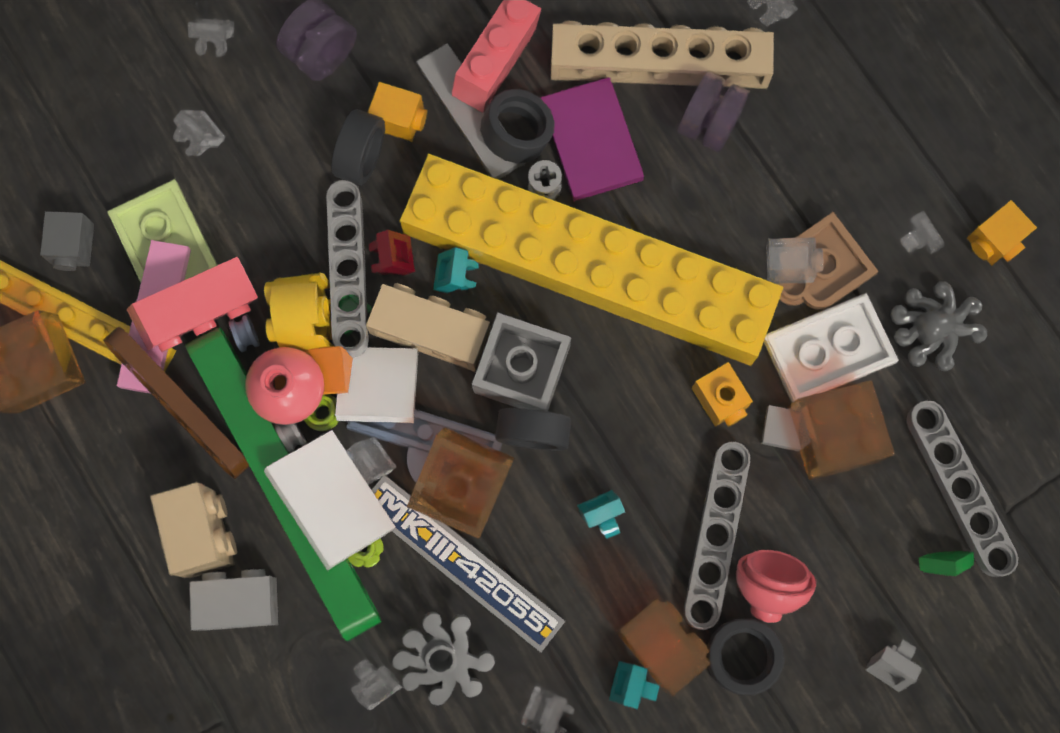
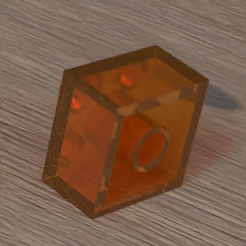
M36 310L0 327V413L23 412L86 383L58 314Z
M872 380L798 398L787 407L790 410L801 446L800 453L809 480L878 463L895 455Z
M443 427L435 437L407 507L479 539L487 525L515 458Z
M658 599L650 601L615 632L644 668L648 669V673L660 685L661 689L666 694L673 696L711 664L705 657L709 650L694 632L692 634L684 632L678 624L683 618L669 601L661 603Z

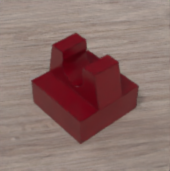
M386 230L377 233V239L368 244L370 252L379 254V263L371 265L372 273L379 275L399 274L403 276L415 272L410 236Z

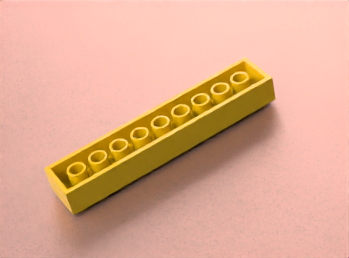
M431 154L427 156L400 219L405 235L445 250L455 247L469 251L468 259L749 366L754 363L760 353L784 288L778 284Z

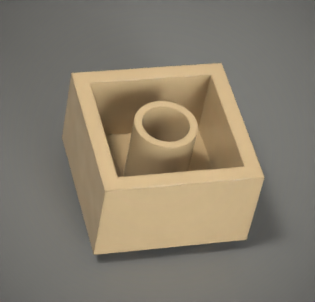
M197 482L151 496L170 575L193 578L234 565L232 555L237 554V548L232 533H226L223 518L227 517V508L221 494L216 495V491Z

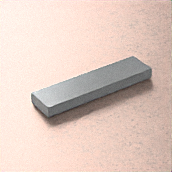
M447 43L418 60L417 66L489 176L499 180L525 163L517 164L505 161L493 154L484 143L480 132L481 119L486 110L482 113L452 96L455 74L462 64Z

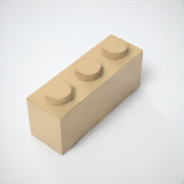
M395 283L393 287L382 284L366 324L371 335L407 348L418 349L421 353L474 372L476 371L491 332L490 322L485 320L486 316L484 314L467 308L464 312L449 308L451 304L439 297L429 296L427 300L415 296L413 289L402 284Z

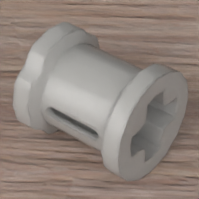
M542 160L536 162L529 170L528 190L555 201L556 197L561 193L562 173L560 168L551 161ZM547 178L550 186L543 187L540 179Z

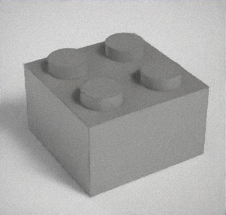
M497 313L472 383L473 392L516 408L548 412L570 348L571 337Z

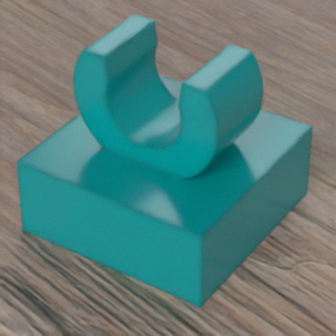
M455 247L438 254L433 290L448 293L457 289L468 290L476 287V282L465 278L466 270L472 271L479 266L476 261L467 260L469 251Z
M612 490L577 505L582 519L589 528L598 525L606 539L620 533L614 517L624 513L625 510L620 498Z
M619 661L609 700L638 709L641 697L656 701L660 685L645 681L648 669Z

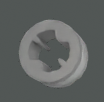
M297 423L289 425L274 424L278 436L289 453L294 452L295 447L298 445H307V441Z

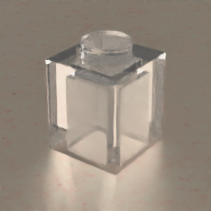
M816 237L768 240L766 246L767 281L775 284L813 283L817 272L823 271V250L816 249Z

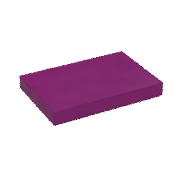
M610 77L541 97L550 108L555 121L552 138L573 201L644 180V174Z

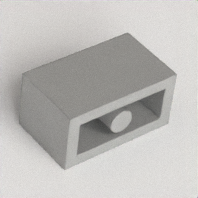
M265 569L241 571V578L226 579V572L202 574V581L190 582L191 630L205 631L278 625L277 578L265 576Z

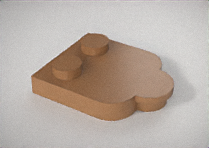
M832 212L783 247L778 259L781 273L777 276L775 284L784 287L779 299L782 303L790 306L805 303L812 309L824 310L871 279L879 271L835 213Z

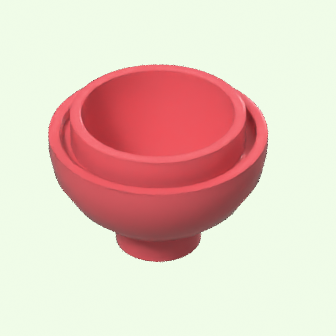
M279 347L263 353L253 362L246 377V394L251 407L263 419L280 425L294 424L309 417L319 406L324 393V378L319 365L310 355L296 348ZM278 376H284L287 381L286 386L282 390H276L273 386V381Z
M758 550L743 556L737 565L736 581L740 591L752 605L750 609L752 615L764 622H778L783 614L800 609L809 602L816 588V579L808 567L799 559L783 552Z

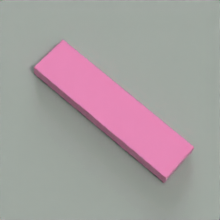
M151 240L137 301L184 281L191 249L188 246ZM132 321L129 335L163 370L168 350L161 352L157 346L147 351ZM122 364L117 387L150 393Z

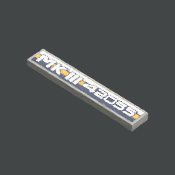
M383 475L372 489V492L395 525L392 532L528 643L542 652L565 621L387 476Z

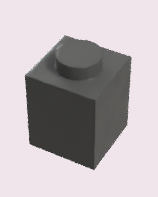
M45 212L40 255L57 270L75 271L77 266L90 267L94 223L83 213Z

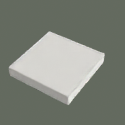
M367 347L363 354L354 357L348 393L337 394L336 420L414 423L418 349Z

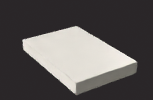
M867 293L766 334L764 344L793 406L899 361Z
M332 430L267 466L264 470L266 476L327 570L385 536L395 528V525Z

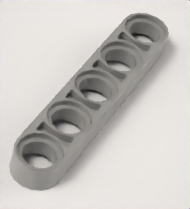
M340 180L329 187L326 196L332 340L334 346L343 347L354 358L365 352L369 341L368 329L366 327L368 316L363 208L361 195L355 183ZM343 191H349L355 197L352 204L341 207L334 202L336 195ZM341 226H353L356 229L355 236L349 241L337 239L336 232ZM343 260H353L358 264L356 272L350 276H342L337 272V267ZM349 294L357 296L359 298V305L355 310L345 312L339 308V301L343 296ZM348 330H355L361 334L360 342L352 348H346L340 344V337Z
M927 400L918 403L907 414L908 428L971 552H974V558L983 573L991 577L1010 575L1018 565L1017 551L945 411L934 401ZM920 409H928L935 415L936 423L932 429H924L917 423L916 416ZM937 444H947L953 450V459L949 464H942L935 458L934 448ZM956 478H964L969 482L971 494L967 499H960L953 493L952 483ZM975 513L985 515L989 521V529L983 535L977 534L971 529L970 518ZM994 548L1001 549L1007 556V565L1002 570H996L989 564L988 554Z
M738 442L723 444L716 451L713 458L683 607L685 621L691 627L699 630L713 627L718 622L721 614L750 466V454L744 445ZM735 450L741 455L742 465L738 470L731 471L723 466L721 456L724 451ZM727 487L733 491L735 502L731 507L722 508L715 503L714 492L717 488ZM719 524L726 529L727 541L724 545L714 546L708 542L706 531L710 525ZM705 562L716 564L720 570L719 580L713 585L705 584L699 578L698 570ZM698 600L706 601L711 605L712 617L706 623H698L691 616V607Z

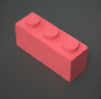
M503 0L456 72L452 96L484 113L534 34L541 8L527 0Z
M235 257L131 304L127 311L147 351L158 346L160 351L164 352L181 344L180 336L191 330L198 336L217 327L214 320L228 314L230 320L251 311L248 304L256 300L258 296L239 258Z

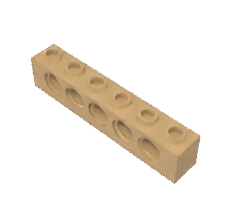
M566 21L561 24H553L551 80L598 81L610 77L612 82L768 88L773 76L774 32H763L758 28H748L743 31H727L723 27H710L706 30L690 29L684 25H676L671 28H654V26L649 24L622 27L610 22L598 25H582L576 21ZM585 46H591L597 52L585 54L580 49ZM625 47L632 50L633 54L624 56L616 50ZM656 49L666 50L670 55L666 57H659L655 55L653 51ZM698 50L703 52L706 57L698 59L689 52ZM736 52L742 59L733 60L726 53Z

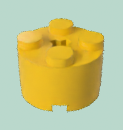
M324 273L276 278L272 282L265 283L264 293L266 301L270 305L271 319L266 320V333L270 342L277 341L279 347H291L301 351L334 346L329 342V340H332L331 301L327 299L324 289L330 288V283Z

